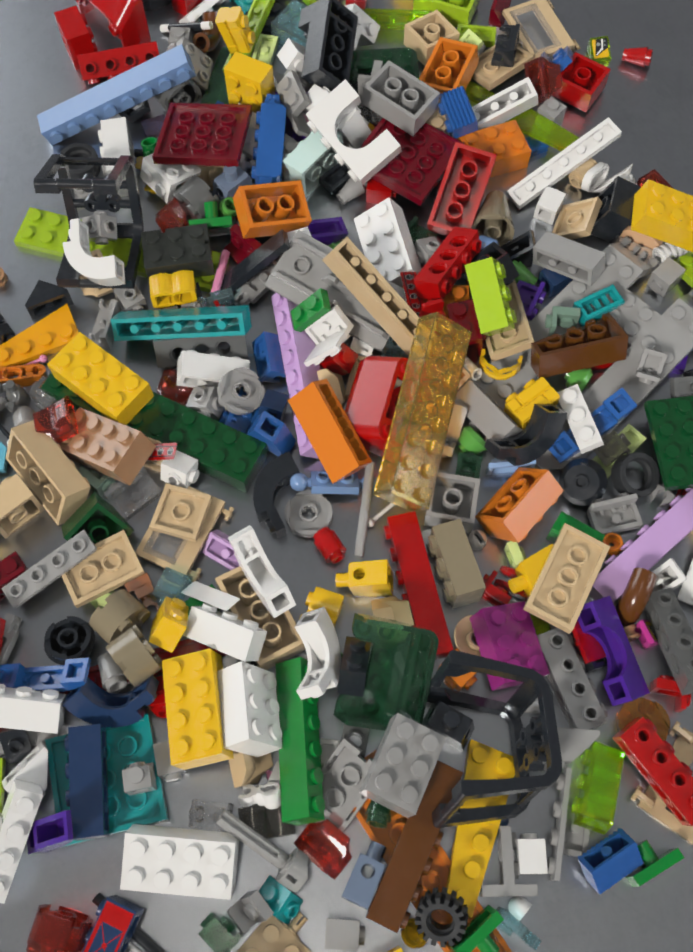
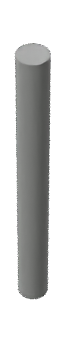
M375 462L365 466L354 556L364 557Z

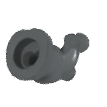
M8 380L3 384L0 383V394L6 392L7 403L5 406L9 412L14 413L17 408L30 405L31 398L21 385L15 384L12 380Z

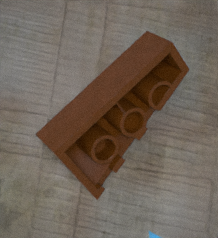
M608 312L603 314L600 320L591 319L586 321L583 327L577 329L573 326L568 328L563 335L556 333L531 343V367L538 378H548L558 374L625 360L628 335Z

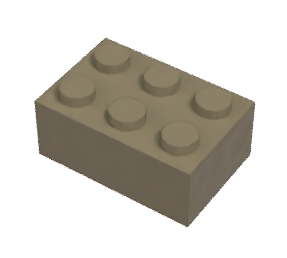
M461 519L432 526L431 534L428 536L429 544H426L430 558L434 557L437 565L434 566L436 577L443 582L444 589H442L445 602H450L452 609L480 601L486 586Z

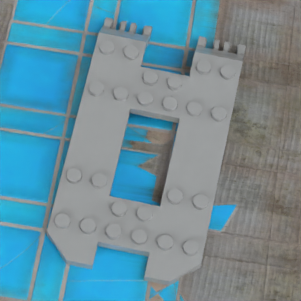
M628 236L620 242L609 244L602 251L606 253L605 270L592 286L573 279L529 322L535 342L548 337L549 328H545L546 315L551 313L553 306L573 307L574 302L614 284L625 303L611 311L610 314L628 335L627 355L625 360L614 362L583 394L590 413L600 407L603 401L621 388L639 405L693 350V289L688 294L679 297L662 315L628 290L640 277L651 274L660 264L657 258H653L649 264L643 262L649 255V252L646 250L639 256H636L642 249L639 245H636L632 251L626 249L632 243V239ZM607 294L606 297L608 298L610 303H613V300L611 299L609 294ZM599 299L598 301L602 307H605L601 299ZM590 304V306H591V308L593 309V311H596V309L594 308V306H593L592 304ZM579 322L577 323V326H576L577 329L581 327V325L579 324ZM557 326L554 334L563 335L568 328ZM644 347L668 354L659 383L646 384L640 382V377L636 376ZM531 349L494 362L492 360L488 362L500 370L517 364L519 355H522L520 371L514 377L507 380H496L488 377L482 370L480 379L473 381L503 410L506 403L505 400L509 395L514 392L519 394L524 390V385L531 379L538 380V376L531 367ZM558 402L556 406L562 409L560 403ZM567 419L561 433L570 429ZM622 421L601 436L602 440L604 441ZM595 449L583 454L579 452L561 464L547 450L536 459L535 467L549 471L562 470L572 460L587 458Z

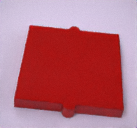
M577 621L572 633L585 664L606 657L600 643L593 636L583 633Z

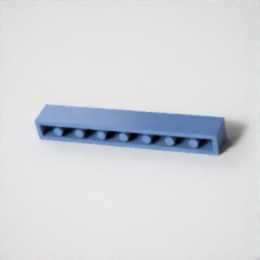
M180 44L38 114L37 118L41 134L53 146L100 123V120L113 117L195 77L196 73L189 54L183 45Z

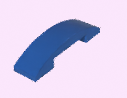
M623 388L603 401V404L591 413L600 436L607 433L638 406ZM571 428L566 432L560 433L549 449L560 464L580 452Z
M89 657L66 659L64 665L25 668L21 663L0 665V684H4L9 688L26 686L36 691L48 689L57 690L59 693L70 691L86 684L91 659Z

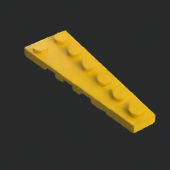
M471 739L467 746L463 773L464 780L514 778L513 756ZM509 795L466 800L460 809L506 805ZM501 820L458 825L456 827L446 888H448L447 893L450 895L452 890L457 892L456 899L460 896L464 899L463 905L467 904L468 918L473 916Z

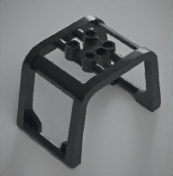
M52 154L34 178L35 193L60 194L62 190L69 229L70 220L79 218L77 208H85L89 212L97 210L117 212L120 208L131 209L133 223H117V238L132 239L127 266L124 267L125 284L103 286L89 279H81V274L70 265L64 253L56 277L57 286L66 288L134 289L142 250L141 232H144V223L135 164L132 156L121 155L119 158L65 157L62 154ZM68 165L114 166V168L105 178H96L93 174L87 173L82 179H71ZM58 171L59 178L53 179ZM73 189H82L90 194H88L86 199H75ZM119 189H128L129 200H122L120 195H118Z
M451 650L424 690V702L436 703L441 701L447 705L495 714L504 718L510 729L516 778L460 780L452 789V799L448 803L439 804L432 812L433 825L436 828L515 818L527 808L530 801L541 790H545L554 784L562 772V756L550 686L544 677L533 669ZM470 672L484 673L523 682L506 703L440 687L446 676L458 677ZM538 697L540 716L531 717L530 723L523 727L520 717ZM545 762H547V771L544 775H529L530 771H543ZM517 793V800L514 804L460 809L466 800Z

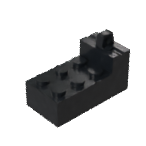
M318 0L301 9L300 13L301 17L298 28L304 31L303 37L307 39L301 77L312 85L316 84L321 88L324 86L332 91L345 79L349 83L358 16L338 0Z

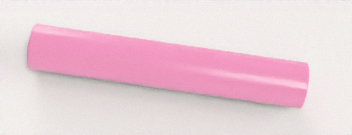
M222 250L211 289L213 296H219L230 255L228 250Z

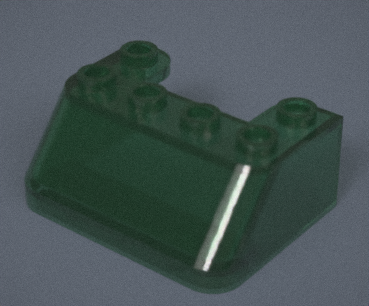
M411 48L353 51L349 78L350 85L357 81L358 74H366L372 71L374 60L383 61V66L389 60L419 79L417 54Z
M355 613L352 623L353 635L361 641L373 643L367 669L364 696L340 694L336 700L333 715L348 726L383 731L386 730L390 719L397 713L422 725L439 644L437 635L429 629Z

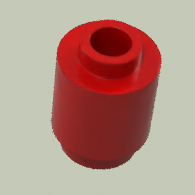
M324 527L314 534V545L326 563L336 564L344 559L347 549L334 530Z

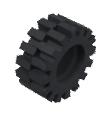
M438 887L433 888L432 894L428 890L425 892L424 897H421L415 915V925H418L417 931L419 934L424 932L423 939L426 942L431 938V945L436 946L438 941L441 947H446L448 941L451 947L455 945L456 940L459 942L463 934H465L468 921L467 904L463 905L464 899L461 896L456 899L457 892L452 890L450 895L447 893L448 888L443 887L442 892H439ZM436 909L445 910L451 914L453 921L447 925L439 924L432 919L431 913Z

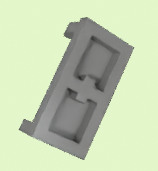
M100 299L97 319L93 331L89 333L88 338L102 349L111 350L114 335L110 319L122 311L117 300L111 299L110 305H106L104 300Z

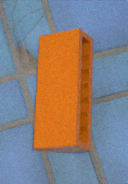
M327 379L313 381L288 400L332 484L349 477L372 462Z

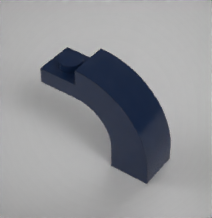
M152 675L132 691L116 694L103 690L87 677L85 685L68 692L62 706L80 720L92 725L102 724L108 728L128 726L144 718L148 705L157 697L156 691L160 681Z

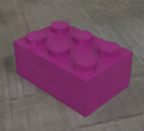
M526 601L482 608L469 618L481 657L530 668L543 677L550 674L530 613L523 610ZM487 674L492 691L519 686L523 683Z

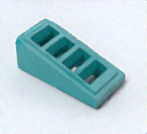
M614 284L574 302L572 308H581L578 322L583 327L586 321L600 319L603 314L617 309L625 301ZM607 294H609V296L613 300V303H610V301L606 297ZM599 299H601L605 307H602L598 301ZM590 304H592V305L594 306V308L596 309V311H593V309L591 308Z

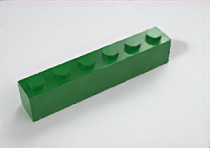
M302 657L275 664L276 693L279 704L283 747L279 749L282 823L296 826L325 820V800L323 798L322 785L324 776L321 770L322 747L319 737L320 720L317 705L319 697L301 700L296 692L306 675L308 660Z

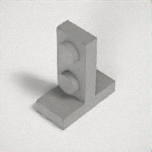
M499 826L497 841L500 885H482L479 897L538 896L537 884H515V879L519 878L518 862L513 860V850L517 849L516 833L511 831V826Z

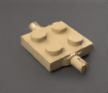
M298 912L297 916L288 925L272 915L258 925L236 952H311L300 941L297 934L308 919L305 916L302 918L303 914Z

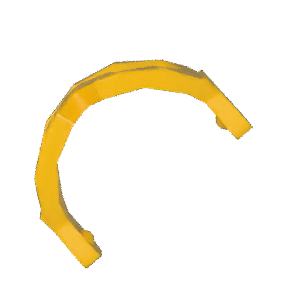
M482 348L479 364L488 377L496 380H507L514 377L520 371L522 355H519L517 364L498 370L484 358L486 349Z

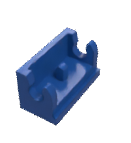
M264 331L252 342L258 380L260 382L280 383V378L277 376L286 377L279 337L278 334Z

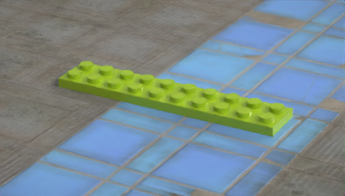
M30 207L14 239L15 245L63 257V242H67L69 235L68 217ZM117 238L116 240L108 241L107 245H98L94 241H89L90 252L100 249L103 257L115 255L124 262V267L127 266L132 239ZM142 247L137 275L147 278ZM212 251L214 275L195 277V282L199 283L200 290L203 292L211 293L221 255L220 252Z

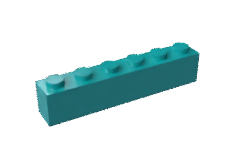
M249 305L122 311L110 319L115 341L246 335L252 327Z

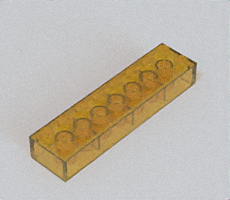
M438 312L419 317L373 494L409 511L429 510L472 333Z

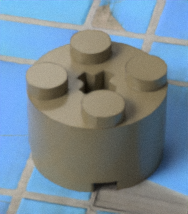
M120 589L105 599L107 604L102 609L99 606L95 609L89 621V625L109 644L134 624L143 632L141 627L150 617L151 612L125 589Z
M136 624L105 647L135 688L162 669L161 658L157 653L152 656L155 653L154 648L146 638L141 641L144 635Z

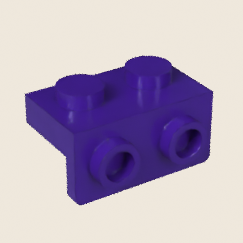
M521 280L517 284L528 322L537 315L539 311L536 308L537 304H542L547 292L544 291L545 282H541L539 287Z

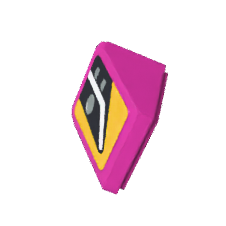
M642 619L635 624L637 627L635 631L641 635L638 640L644 650L659 644L648 620Z

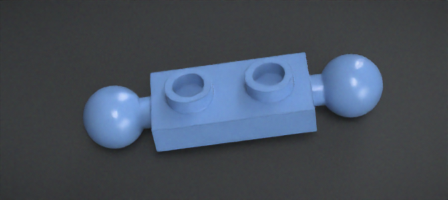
M311 471L310 478L303 473H295L290 478V486L293 490L300 492L307 487H311V494L359 495V488L363 490L364 476L362 479H358L357 472L333 484L326 471ZM376 476L373 479L372 493L379 487V480Z

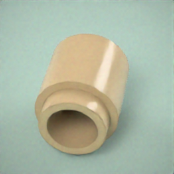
M590 158L569 173L570 184L575 188L581 189L585 174L598 163Z

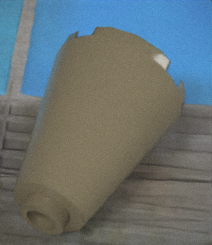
M491 191L486 195L474 220L472 229L478 230L479 236L483 235L496 239L500 247L513 240L515 228L506 195L501 191Z

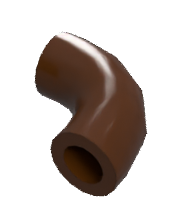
M218 12L203 13V21H212L213 29L202 30L193 38L192 43L204 54L213 51L220 42L221 33L215 22Z
M633 569L624 593L615 607L623 628L636 623L651 597L658 577L647 569Z

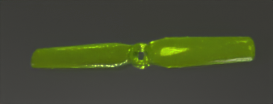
M472 81L469 82L465 90L468 99L477 104L495 95L493 92ZM531 108L506 121L516 120L522 133L559 151H563L579 139L578 136Z

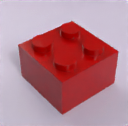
M75 5L54 12V16L75 69L79 70L77 55L98 52L95 42L91 41L94 39L91 27H86L88 23L84 13H80Z
M575 52L573 54V62L555 78L551 95L587 112L605 88L611 69Z

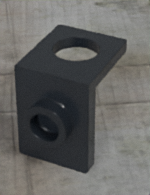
M0 728V742L8 765L21 762L33 750L27 730Z

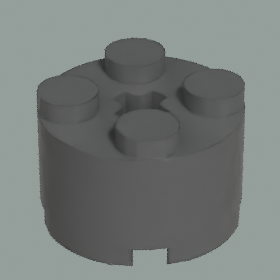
M189 79L154 97L167 112L170 103H199L198 98L199 94L201 96V90L192 79Z
M196 175L189 178L172 194L174 200L180 204L178 209L186 217L188 215L192 216V220L205 218L204 202L216 201L218 211L221 202L216 194L214 196L211 194L209 185Z

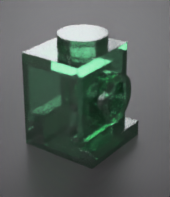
M473 452L459 453L455 475L479 479L482 456H478Z
M213 912L202 921L200 926L203 929L198 933L214 952H231L244 937L241 932H238L236 935L232 932L235 926L225 916L220 919Z

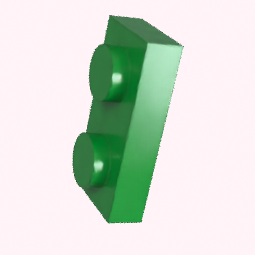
M318 289L291 310L295 331L302 332L331 310L327 290Z

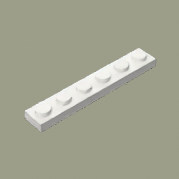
M608 117L507 190V196L520 210L542 194L546 186H553L621 137L622 131Z

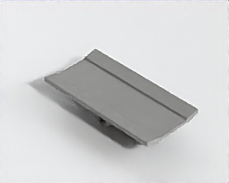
M298 230L289 243L290 248L282 254L269 275L265 287L297 305L318 289L327 290L330 308L338 305L354 325L349 334L382 352L390 335L322 261L333 249ZM386 279L407 303L404 288Z

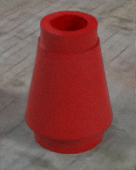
M649 47L624 48L622 61L643 68L650 66L653 49H649Z

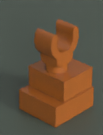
M147 573L124 584L130 594H136L138 600L142 601L146 609L149 606H155L156 610H159L160 606L151 598V595L157 592Z

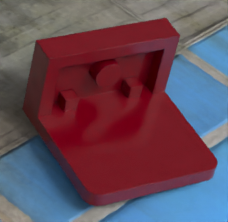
M473 299L447 304L455 348L476 344L478 358L480 359L482 348L487 351L486 335L480 332Z

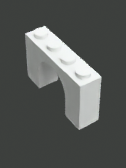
M345 79L306 113L309 120L307 125L314 134L318 131L322 136L320 141L328 150L330 148L333 149L336 153L334 158L341 166L344 164L349 169L347 173L354 182L359 181L363 185L400 154L402 150L401 145L387 129L370 144L359 149L348 148L338 140L337 131L340 122L361 103L359 95Z

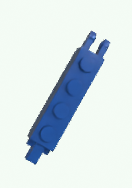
M267 94L265 103H261V111H257L256 124L259 125V129H255V142H258V147L253 148V160H256V165H252L251 178L255 179V185L282 181L286 107L280 104L279 95Z

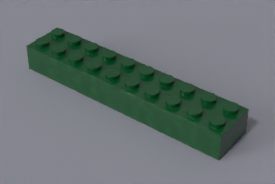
M52 372L41 387L50 402L59 406L69 405L74 413L80 407L105 417L54 378ZM153 392L154 397L126 425L141 431L145 436L158 440L161 443H177V451L198 459V470L245 493L248 492L269 455L267 443Z

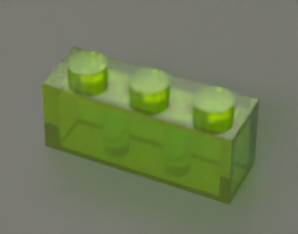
M594 741L590 748L583 752L580 763L584 765L583 773H579L576 782V788L580 789L578 797L575 796L571 812L575 813L573 824L603 835L612 827L625 751Z

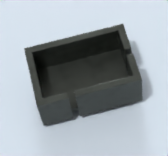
M207 223L165 229V233H162L161 229L141 232L144 267L148 281L152 275L158 273L172 274L181 270L193 271L194 277L214 275Z

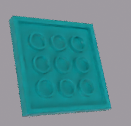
M145 714L143 719L128 726L106 727L109 834L127 831L132 824L150 825L169 820L162 780L157 774L153 749L155 741L150 715ZM68 734L45 740L48 749V764L55 814L70 810V807L66 805L65 799L66 790H69V779L65 775V764L69 762V752L65 750L64 741L65 736ZM135 762H145V764L153 762L157 790L135 795L125 793L122 770L127 769L129 764ZM93 839L81 840V841H75V840H73L72 842H70L69 844H67V845H65V846H63V847H67V846H71V845H74V844H78V843L90 841V840H93Z

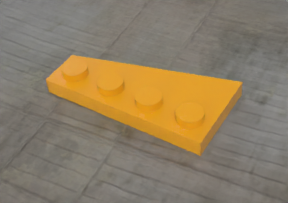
M65 304L1 344L0 368L24 365L39 359L41 355L49 356L61 351L79 333L68 304Z

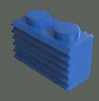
M463 86L440 94L438 110L441 116L445 115L446 121H444L448 134L452 133L453 138L456 139L478 130L477 119Z
M622 828L613 831V834H609V837L600 840V844L596 843V846L591 847V850H587V853L578 856V861L587 882L598 894H602L607 889H610L618 881L644 864L636 842Z

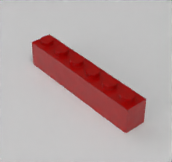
M412 511L387 517L386 526H383L385 539L391 541L392 548H389L391 561L397 564L398 571H395L397 584L403 587L404 594H401V600L409 601L415 626L410 632L415 633L417 640L413 642L414 650L417 656H421L422 663L446 658L449 652L454 649L416 512Z

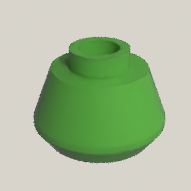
M585 368L566 373L564 380L567 381L565 386L569 388L578 384L582 393L593 376L592 370Z
M465 426L462 429L458 438L460 442L458 447L467 456L470 453L477 455L487 450L484 448L486 441L471 426Z

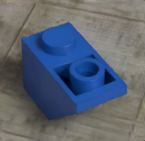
M263 411L255 418L247 432V435L267 443L268 451L276 456L290 452L296 442V439L285 423L266 411Z

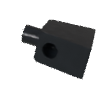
M441 701L431 704L421 725L447 737L445 742L461 752L465 749L475 729L474 722L470 717Z

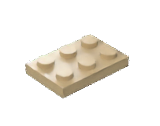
M494 45L478 55L479 64L472 79L490 91L532 64L534 56L518 45L513 67L491 66L496 46Z
M124 530L94 544L97 551L62 575L67 590L77 608L145 574Z

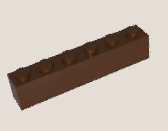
M437 760L416 815L407 818L366 914V918L398 933L399 928L403 930L406 928L411 913L407 912L410 901L416 902L422 888L418 884L422 873L427 875L433 861L429 857L433 847H439L444 834L440 831V828H436L433 825L432 812L439 804L448 803L452 799V789L461 780L463 772Z

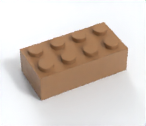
M80 407L72 415L70 421L55 441V443L61 446L63 453L70 460L129 486L156 447L141 431Z

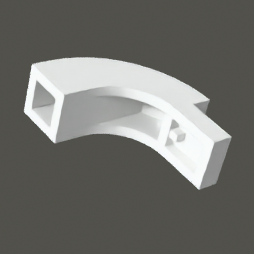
M79 218L71 219L68 231L71 241L63 242L64 253L70 265L77 272L96 284L103 286L125 284L124 262L115 255L100 258L92 257L89 244V227Z
M249 525L229 536L228 540L242 571L269 613L276 618L296 606L287 584L272 567L254 529Z
M325 607L303 613L295 625V629L305 646L308 658L306 675L296 691L301 700L310 697L318 698L326 692V689L337 687L341 667L340 645L335 627Z

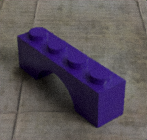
M607 596L584 604L578 617V622L583 633L593 636L600 643L606 654L607 674L603 684L612 707L649 694V689L611 597Z

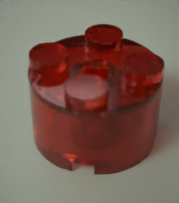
M51 904L39 905L27 939L26 951L82 952L85 946V938L92 926L93 919L87 920L88 915L68 907L59 906L58 910L53 911L50 910Z

